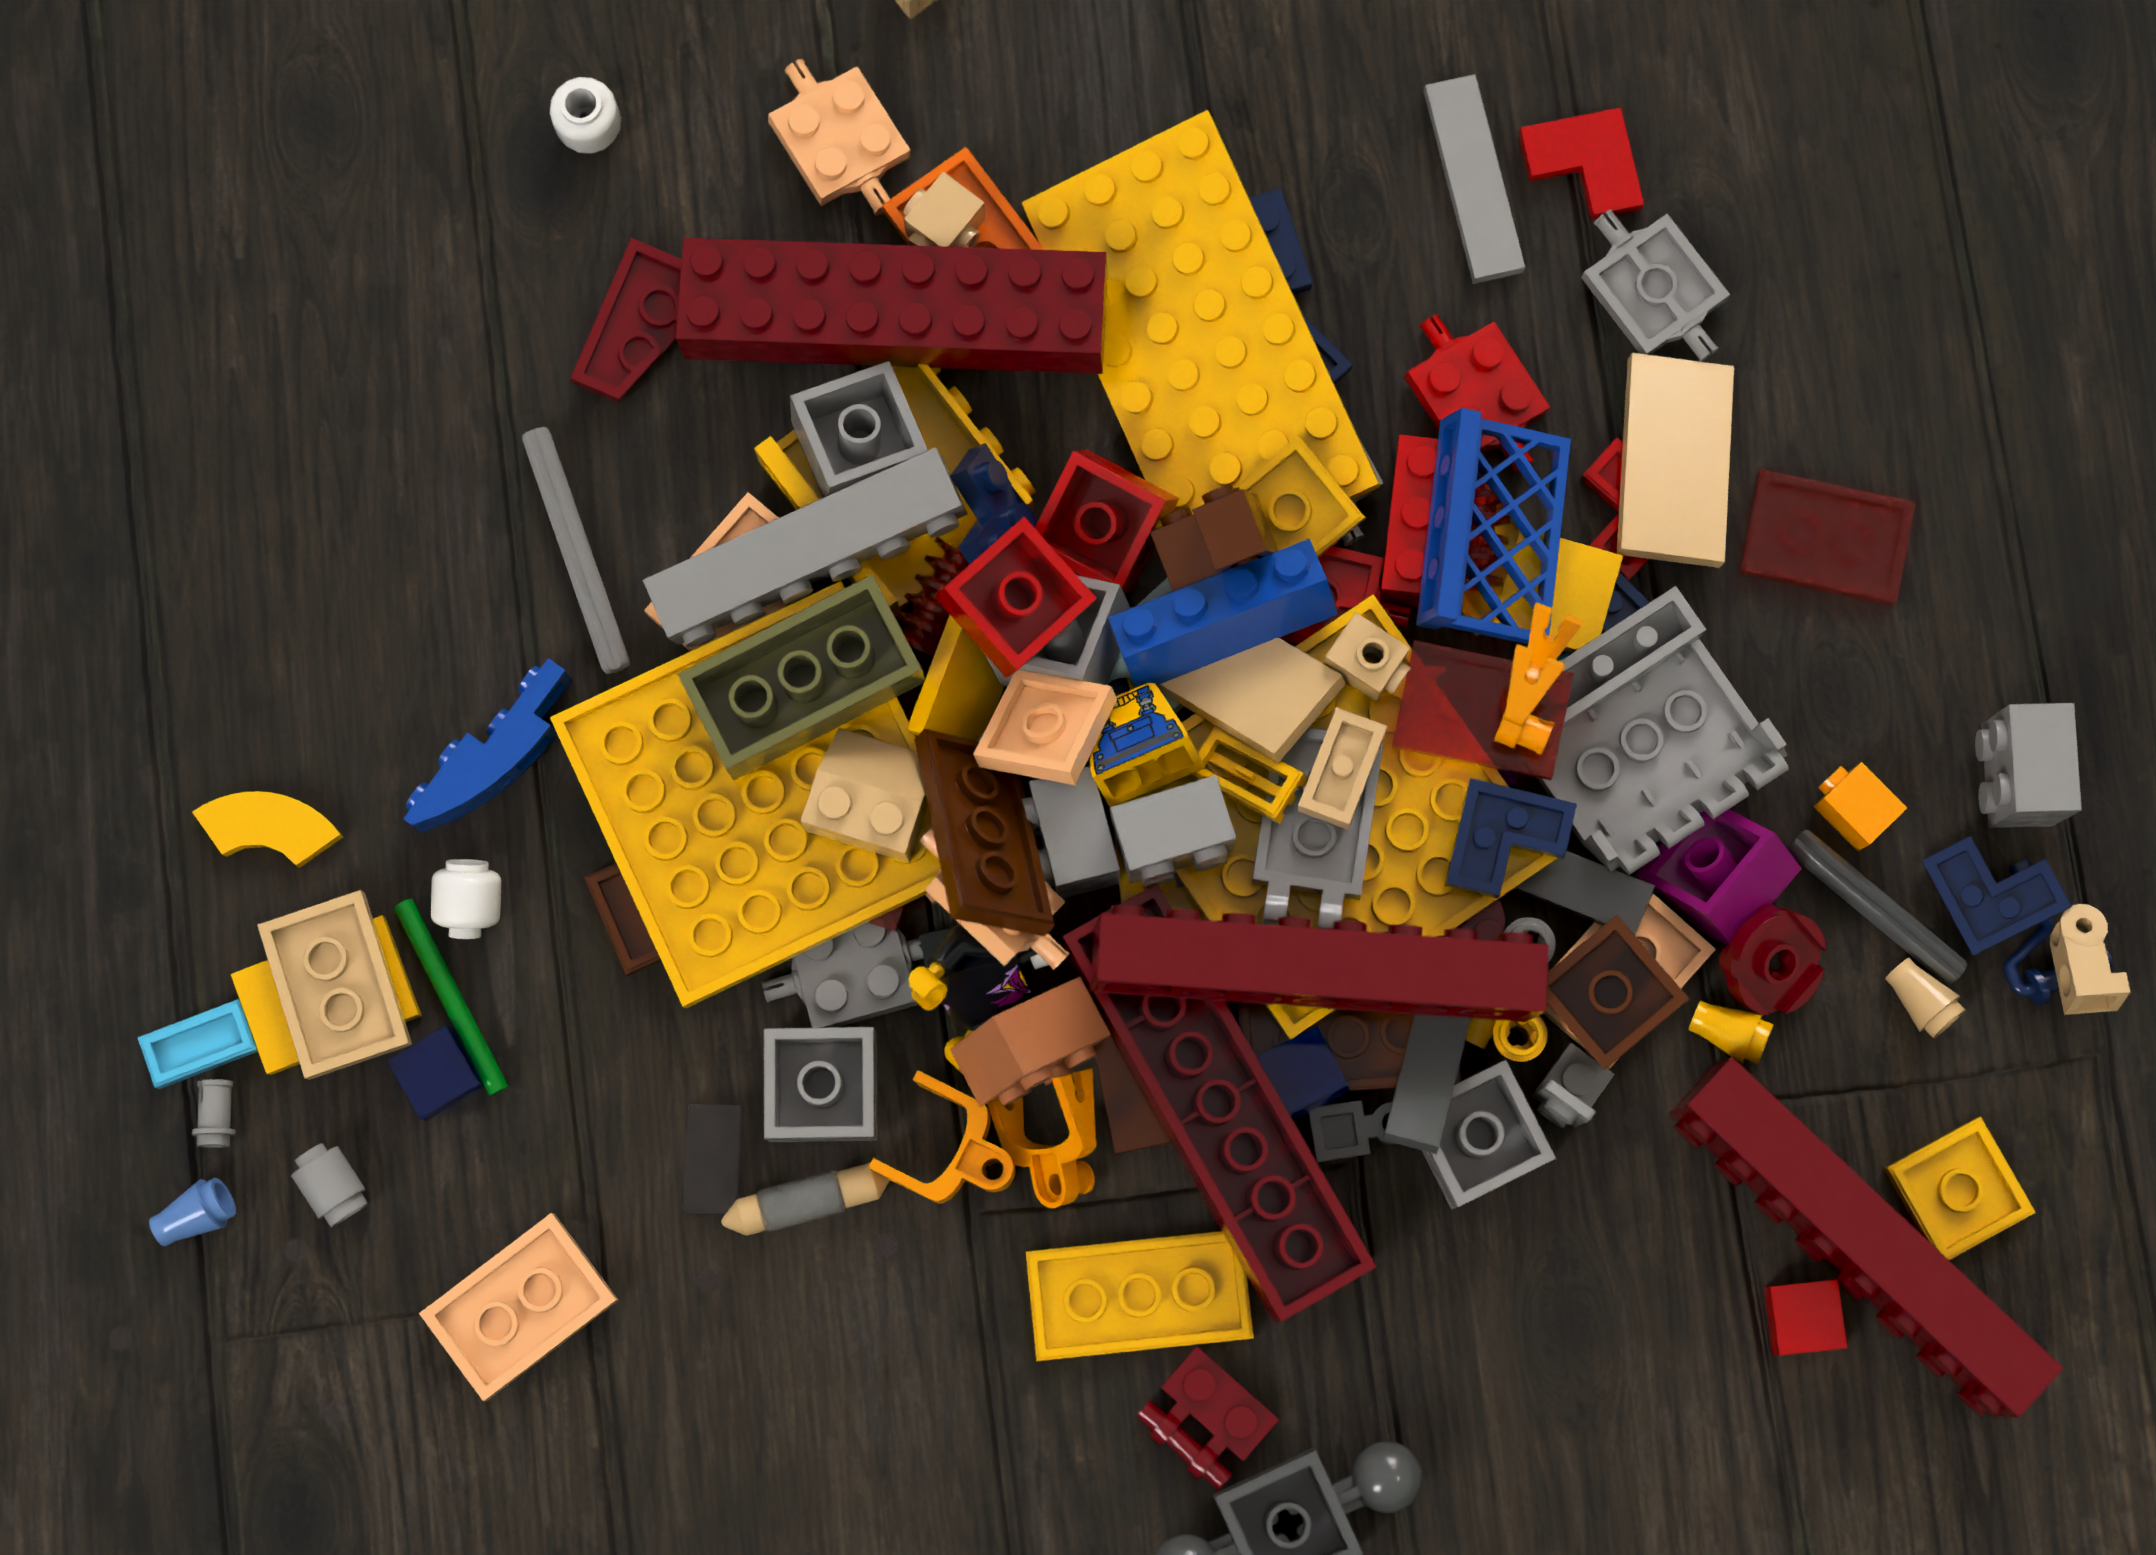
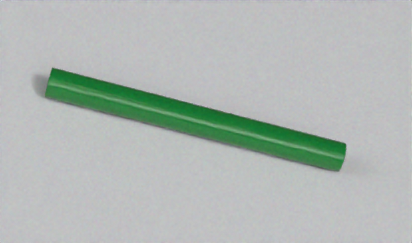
M407 899L397 904L393 909L489 1097L503 1092L509 1086L413 899Z

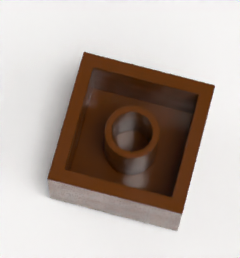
M1617 914L1547 973L1546 1002L1604 1070L1689 1000L1688 996Z

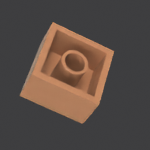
M1077 977L993 1016L953 1046L950 1051L980 1107L998 1098L1002 1106H1006L1032 1092V1088L1044 1082L1048 1086L1053 1083L1051 1078L1074 1072L1073 1068L1097 1056L1094 1046L1111 1034L1081 977Z

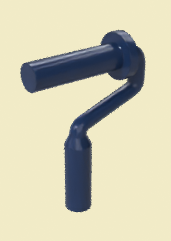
M2025 859L2011 865L2009 870L2014 875L2032 865L2029 859ZM2053 917L2040 923L2041 927L2006 960L2003 967L2004 975L2013 992L2021 997H2030L2037 1005L2048 1003L2051 998L2050 993L2059 989L2055 968L2043 973L2036 968H2031L2023 973L2022 981L2017 966L2051 934L2054 929ZM2106 949L2109 965L2111 968L2113 966V960L2110 953Z

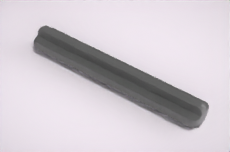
M1802 831L1791 842L1788 851L1794 859L1944 984H1953L1965 972L1968 966L1965 959L1811 831Z

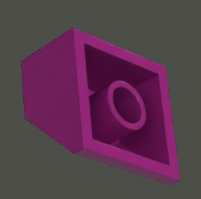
M1729 809L1715 819H1712L1703 811L1699 813L1705 823L1703 827L1671 848L1662 843L1658 847L1660 855L1642 866L1635 876L1639 880L1655 885L1653 893L1695 928L1728 946L1741 925L1762 906L1772 905L1802 868L1775 832Z

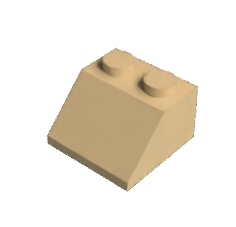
M839 728L817 769L800 821L805 830L910 863L928 807L917 752Z

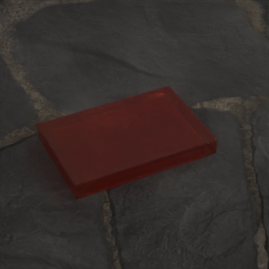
M1760 469L1757 473L1738 573L1893 606L1897 603L1916 502Z
M1414 640L1409 663L1411 669L1406 677L1392 748L1552 780L1574 673L1562 671L1530 713L1548 722H1554L1544 750L1539 755L1535 751L1518 744L1513 749L1494 741L1507 707L1513 660Z

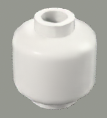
M587 77L571 79L561 85L551 99L550 117L560 140L568 148L579 153H595L604 150L614 142L620 131L621 115L613 93L604 83Z
M474 859L447 860L446 868L436 871L432 876L431 919L435 924L449 928V937L480 938L481 929L489 928L499 922L501 878L498 873L488 869L489 863L487 861Z

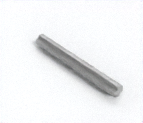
M546 427L535 428L524 433L522 441L601 669L606 674L622 671L630 666V660L551 433Z

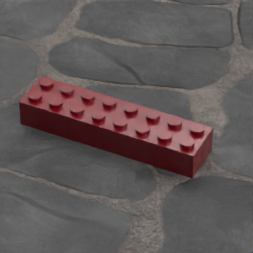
M683 238L676 341L685 359L865 366H876L890 361L893 367H918V364L928 365L930 368L1103 374L1108 280L1106 252Z
M1158 883L1119 904L1145 908L1144 916L1150 917L1167 916V910L1172 909ZM1099 916L1062 936L1059 944L1070 953L1067 959L1077 976L1081 977L1114 1042L1274 1323L1285 1321L1376 1268L1374 1261L1226 1002L1090 992L1093 933Z
M1131 905L1111 906V912L1101 913L1094 926L1090 992L1513 1022H1527L1546 1012L1549 945L1533 944V935L1526 933H1500L1499 939L1477 940L1478 931L1445 929L1444 935L1433 937L1422 936V927L1413 925H1390L1388 932H1367V923L1357 921L1333 922V928L1320 929L1311 928L1312 920L1301 917L1278 918V924L1263 925L1256 924L1255 915L1244 913L1222 914V920L1206 921L1200 920V912L1195 910L1169 909L1167 910V916L1150 917L1144 916L1145 908Z
M1733 1057L1713 1065L1669 1112L1678 1120L1674 1128L1688 1143L1695 1148H1699L1703 1144L1718 1158L1714 1166L1726 1179L1736 1186H1739L1742 1182L1745 1183L1758 1196L1754 1203L1764 1215L1776 1224L1784 1220L1799 1235L1794 1240L1795 1243L1816 1262H1820L1824 1258L1839 1272L1835 1277V1280H1838V1284L1856 1300L1860 1301L1863 1297L1869 1300L1880 1311L1875 1316L1878 1322L1898 1339L1906 1335L1920 1349L1916 1354L1920 1362L1941 1378L1946 1373L1961 1387L1957 1393L1958 1397L1978 1415L1983 1416L1987 1412L1994 1417L2019 1418L2064 1369Z

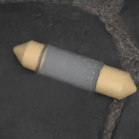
M870 1163L840 1171L830 1170L758 1190L757 1194L736 1199L721 1222L724 1227L746 1236L763 1231L773 1232L845 1212L846 1208L878 1200L890 1180L869 1169Z

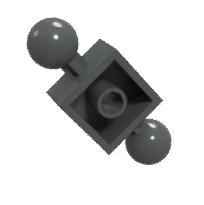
M1391 1441L1377 1442L1366 1447L1358 1455L1350 1476L1331 1484L1317 1451L1311 1448L1212 1494L1229 1530L1228 1533L1208 1542L1199 1536L1191 1534L1177 1535L1163 1542L1154 1555H1362L1363 1552L1346 1514L1364 1506L1381 1513H1394L1408 1507L1416 1499L1421 1489L1422 1471L1415 1455L1405 1446ZM1283 1509L1290 1515L1299 1513L1301 1521L1294 1525L1296 1535L1292 1538H1287L1283 1532L1274 1533L1272 1525L1278 1522L1277 1513Z

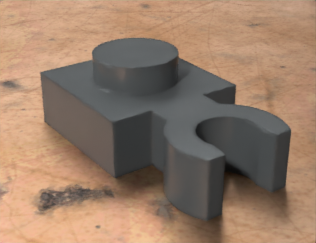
M1362 1100L1308 1108L1307 1114L1316 1162L1321 1163L1370 1155L1368 1139L1376 1138L1384 1144H1396L1383 1140L1385 1130L1382 1126V1119L1386 1114L1390 1113L1392 1102L1382 1104L1372 1115L1365 1116Z

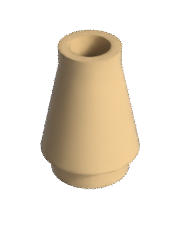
M1910 958L1901 962L1885 978L1895 990L1919 1032L1926 1030L1933 1039L1945 1031L1966 1011L1957 1001L1960 995L1922 970Z

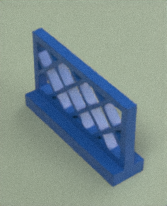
M1460 408L1440 420L1416 626L1434 630L1444 626L1528 644L1530 630L1519 628L1506 608L1522 596L1525 597L1533 610L1536 602L1550 608L1553 606L1571 439L1482 419V412ZM1482 434L1496 437L1509 455L1508 458L1493 469L1480 451ZM1515 442L1523 443L1525 445L1519 448ZM1534 446L1553 450L1551 472L1542 479H1540L1524 456V453ZM1512 462L1515 463L1530 485L1529 489L1515 499L1512 498L1496 475ZM1479 471L1482 477L1477 480V472ZM1487 482L1503 506L1502 509L1487 520L1474 503L1475 489ZM1548 482H1550L1549 490L1545 486ZM1534 493L1547 510L1546 522L1537 530H1534L1518 507L1521 502ZM1507 513L1525 537V539L1508 551L1490 526ZM1473 522L1476 528L1471 531V524ZM1544 533V540L1542 541L1539 536ZM1478 534L1482 535L1498 558L1482 571H1479L1468 555L1469 541ZM1528 544L1541 561L1540 574L1530 582L1512 558V556ZM1500 565H1503L1519 589L1503 602L1500 601L1484 578ZM1466 574H1467V575L1469 576V578H1470V580H1468L1467 582H1465V575H1466ZM1473 585H1475L1491 608V611L1481 619L1461 615L1463 593ZM1537 585H1538V593H1536V591L1534 590V587L1537 586ZM1551 616L1550 623L1548 627L1545 629V633L1548 636L1550 633ZM1497 617L1500 623L1491 622L1490 620Z

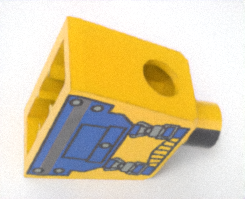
M1117 678L1107 684L1112 686L1117 701L1089 756L1092 777L1109 807L1125 803L1205 768L1186 729L1155 683L1148 682L1135 688L1131 679Z

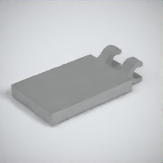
M1308 728L1281 761L1303 772L1309 778L1327 730ZM1383 742L1349 830L1297 811L1307 781L1303 788L1298 787L1294 794L1297 798L1292 806L1287 805L1284 809L1285 817L1280 825L1262 816L1252 884L1268 886L1263 925L1278 924V918L1286 917L1290 890L1322 894L1317 926L1320 929L1333 928V922L1341 921L1344 898L1360 900ZM1269 771L1268 780L1282 787L1286 779ZM1266 793L1265 801L1271 804L1274 797Z

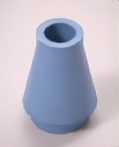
M213 1178L209 1181L199 1179L163 1211L151 1217L149 1224L156 1240L162 1246H168L178 1240L226 1227L228 1219L236 1215V1206L230 1191L218 1178Z

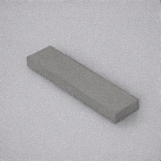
M1476 75L1425 85L1424 95L1473 284L1523 273L1525 264Z

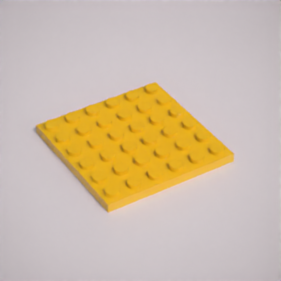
M842 581L550 717L677 996L685 1009L928 894L924 889L939 873V859L919 842L932 828L928 807L910 863L807 832L800 822L817 769L839 728L917 752L915 745L916 736L907 730L909 721L897 697L733 780L721 761L678 676V673L845 589Z
M1373 594L1305 639L1295 648L1323 663L1325 656L1355 612L1408 647L1410 646ZM1410 647L1403 663L1410 666L1411 669L1394 694L1384 690L1375 702L1345 682V686L1309 728L1328 730L1336 707L1387 726L1383 742L1360 900L1344 898L1341 921L1367 923V932L1377 933L1388 932L1390 925L1422 927V936L1435 937L1444 935L1445 929L1457 928L1558 858L1511 847L1498 898L1444 886L1470 778L1501 786H1509ZM1363 657L1368 663H1377L1372 657ZM1196 713L1182 722L1197 752L1202 747L1213 727L1216 726ZM1218 744L1214 752L1268 780L1269 770ZM1209 762L1205 765V769L1265 800V792ZM1187 775L1127 802L1197 780ZM1223 795L1236 836L1234 852L1228 854L1226 857L1227 863L1221 866L1196 872L1193 864L1175 870V874L1207 921L1222 920V914L1244 913L1255 915L1256 924H1263L1268 886L1252 884L1262 815ZM1290 890L1286 917L1311 919V928H1317L1322 894ZM1265 1004L1289 1041L1336 1010Z

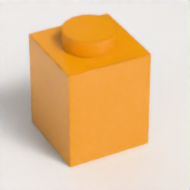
M1862 762L1849 772L1842 766L1836 769L1818 787L1825 795L1813 806L1857 852L1870 845L1907 809Z

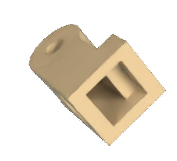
M2076 904L2065 910L2050 935V947L2064 1015L2118 1011L2131 993L2126 972L2111 973L2106 947L2103 942L2108 932V923L2104 915L2097 908L2087 904Z

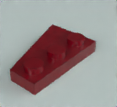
M634 238L630 239L572 373L570 383L619 403L676 341L682 259Z

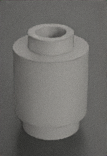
M320 1143L295 1160L299 1169L291 1177L318 1219L324 1217L331 1228L368 1205L367 1200L362 1194L366 1190L338 1146L327 1150L324 1144Z

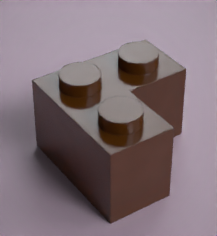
M1232 484L1226 485L1202 496L1204 505L1194 508L1192 511L1190 507L1184 508L1160 519L1163 527L1150 533L1173 592L1278 551L1256 494L1244 489L1240 490L1239 487L1233 488Z

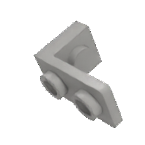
M1570 1042L1531 1096L1541 1103L1537 1111L1546 1119L1560 1128H1564L1566 1124L1572 1125L1575 1128L1591 1120L1596 1113L1591 1107L1615 1074L1607 1068L1604 1070L1595 1059Z

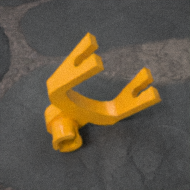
M1536 602L1533 610L1528 648L1518 644L1515 648L1507 707L1494 741L1513 749L1518 744L1541 755L1554 722H1548L1530 713L1564 669L1565 663L1556 659L1579 630L1583 621L1566 614L1563 622L1557 629V635L1554 637L1548 636L1545 633V629L1550 623L1553 608Z
M1093 1068L1073 1072L1074 1084L1072 1074L1051 1078L1069 1128L1068 1139L1059 1145H1041L1028 1140L1024 1133L1023 1097L1006 1105V1107L1002 1106L999 1098L987 1103L1002 1149L1012 1157L1016 1166L1030 1167L1035 1195L1048 1208H1057L1074 1202L1078 1195L1091 1192L1095 1184V1176L1091 1166L1083 1160L1076 1161L1090 1155L1095 1150L1097 1144L1095 1135Z
M917 1070L913 1080L921 1088L966 1108L967 1126L961 1145L944 1173L928 1184L922 1183L874 1158L868 1168L938 1204L945 1203L953 1198L965 1181L989 1192H999L1007 1189L1015 1177V1163L1004 1149L985 1141L991 1123V1115L986 1105L980 1107L976 1099ZM995 1163L1003 1164L1002 1175L996 1180H989L987 1178L986 1166L990 1167Z

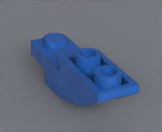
M549 658L541 668L537 665L531 668L519 685L518 692L521 695L510 710L502 709L491 721L486 732L490 736L487 742L483 744L468 732L461 741L453 740L442 752L437 763L441 768L429 785L425 782L421 783L409 797L406 803V809L409 812L403 819L421 833L448 824L476 810L520 778L558 736L554 728L545 722L544 719L573 681L566 670Z

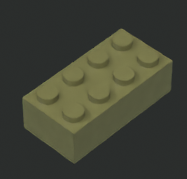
M873 575L678 673L721 761L733 780L923 684L925 681L922 668Z

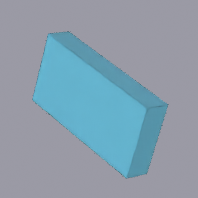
M240 999L138 1037L152 1082L157 1089L167 1087L258 1052Z

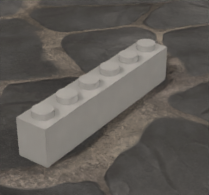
M936 447L643 579L667 638L677 645L685 643L686 647L700 645L715 637L714 629L731 621H734L735 625L749 623L765 613L763 607L780 599L785 604L800 600L813 592L811 585L828 577H831L833 582L849 578L861 571L860 563L877 555H880L882 560L895 557L911 547L909 544L910 540L926 533L931 538L938 537L959 526L957 519L968 515Z

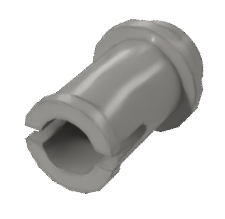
M219 1079L198 1081L197 1128L192 1129V1136L197 1137V1147H230V1137L236 1136V1130L230 1129L233 1081Z

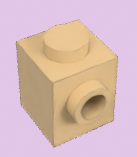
M945 172L940 174L927 191L919 189L911 197L903 212L906 215L904 218L906 236L909 237L907 244L913 246L973 248L980 236V232L977 229L986 220L985 203Z
M1355 612L1325 656L1323 664L1342 674L1345 682L1376 702L1384 690L1394 694L1410 671L1411 667L1403 663L1410 647ZM1363 657H1372L1377 663H1368Z

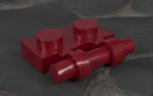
M1197 1346L1161 1386L1176 1401L1169 1412L1165 1414L1149 1400L1136 1415L1151 1430V1433L1148 1435L1159 1446H1162L1164 1443L1167 1444L1188 1463L1186 1470L1197 1480L1202 1476L1217 1490L1232 1475L1229 1470L1216 1460L1224 1449L1228 1447L1236 1456L1244 1461L1279 1421L1274 1414ZM1189 1414L1213 1434L1204 1447L1198 1444L1180 1427V1424Z

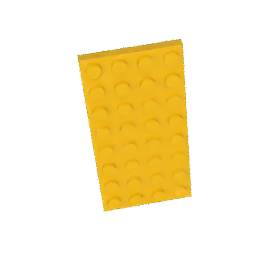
M1208 110L1021 202L1035 235L1044 250L1106 252L1108 280L1103 374H1098L1144 479L1180 498L1173 512L1188 507L1192 511V509L1204 505L1202 496L1220 487L1232 484L1234 488L1296 435H1299L1351 500L1381 487Z

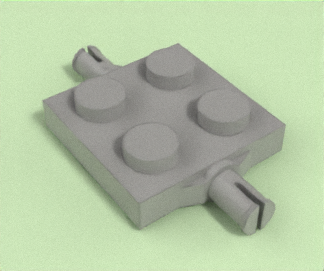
M1612 209L1606 211L1605 215L1602 214L1597 218L1594 225L1599 228L1612 247L1602 260L1584 271L1581 278L1639 354L1651 355L1666 343L1677 341L1681 338L1687 342L1700 362L1714 354L1719 348L1713 343L1700 324L1707 314L1726 302L1730 294L1670 216L1665 214L1647 228L1635 230L1631 233H1628L1614 215Z
M892 910L793 957L792 973L765 981L762 980L761 983L767 1003L798 993L800 999L807 1007L812 1028H838L917 1006L918 1003L912 999L909 975L913 970L912 961L920 960L924 957L920 939L916 938L906 941L905 936L896 925Z

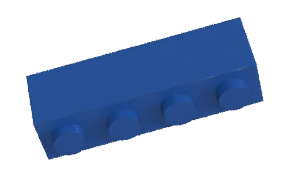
M1309 538L1110 616L1108 619L1134 686L1137 688L1148 682L1160 685L1275 638L1283 637L1334 617L1338 613L1327 578Z

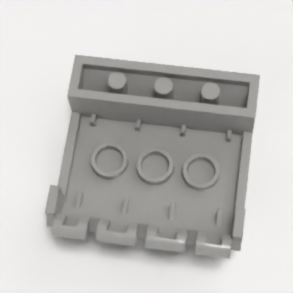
M1676 586L1561 660L1560 662L1565 663L1564 669L1530 713L1548 722H1554L1542 754H1536L1535 751L1516 744L1522 758L1549 797L1577 803L1571 829L1581 844L1606 866L1610 872L1620 866L1628 875L1632 874L1660 855V851L1655 844L1657 841L1660 840L1665 846L1671 848L1703 827L1705 823L1699 813L1704 811L1712 819H1715L1749 796L1748 790L1744 785L1746 782H1749L1755 789L1759 790L1789 770L1784 759L1787 756L1784 748L1787 745L1769 718L1760 724L1754 718L1699 639L1706 631V628ZM1508 696L1498 702L1503 716L1506 711Z

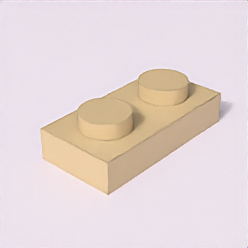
M1336 707L1301 796L1297 811L1349 830L1384 740L1387 726Z

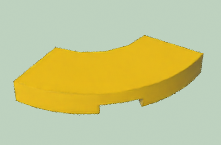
M255 791L230 794L210 801L192 811L220 853L226 857L245 848L267 847L283 853L297 867L301 868L344 837L326 817L312 807L294 798L271 792Z

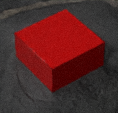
M1838 1280L1764 1287L1773 1355H1789L1847 1348Z

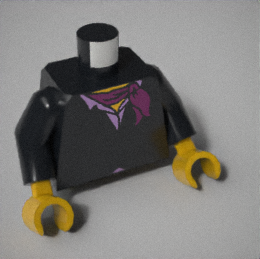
M957 924L952 928L919 935L926 967L921 966L911 972L909 975V986L912 989V999L922 1008L929 1011L942 1003L957 1032L966 1031L964 1037L956 1036L952 1038L944 1048L946 1059L962 1074L950 1049L993 1016L1032 999L1035 994L1029 971L1049 964L1030 947L1026 951L1018 952L1004 966L961 924Z

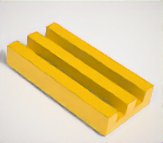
M1216 726L1213 727L1198 751L1204 767L1209 762L1274 797L1273 802L1270 804L1205 768L1189 774L1197 781L1216 775L1223 795L1279 825L1285 817L1284 809L1287 805L1292 806L1297 798L1294 794L1298 787L1303 788L1308 780L1303 772L1282 761L1276 763ZM1218 744L1286 779V781L1280 787L1214 751Z

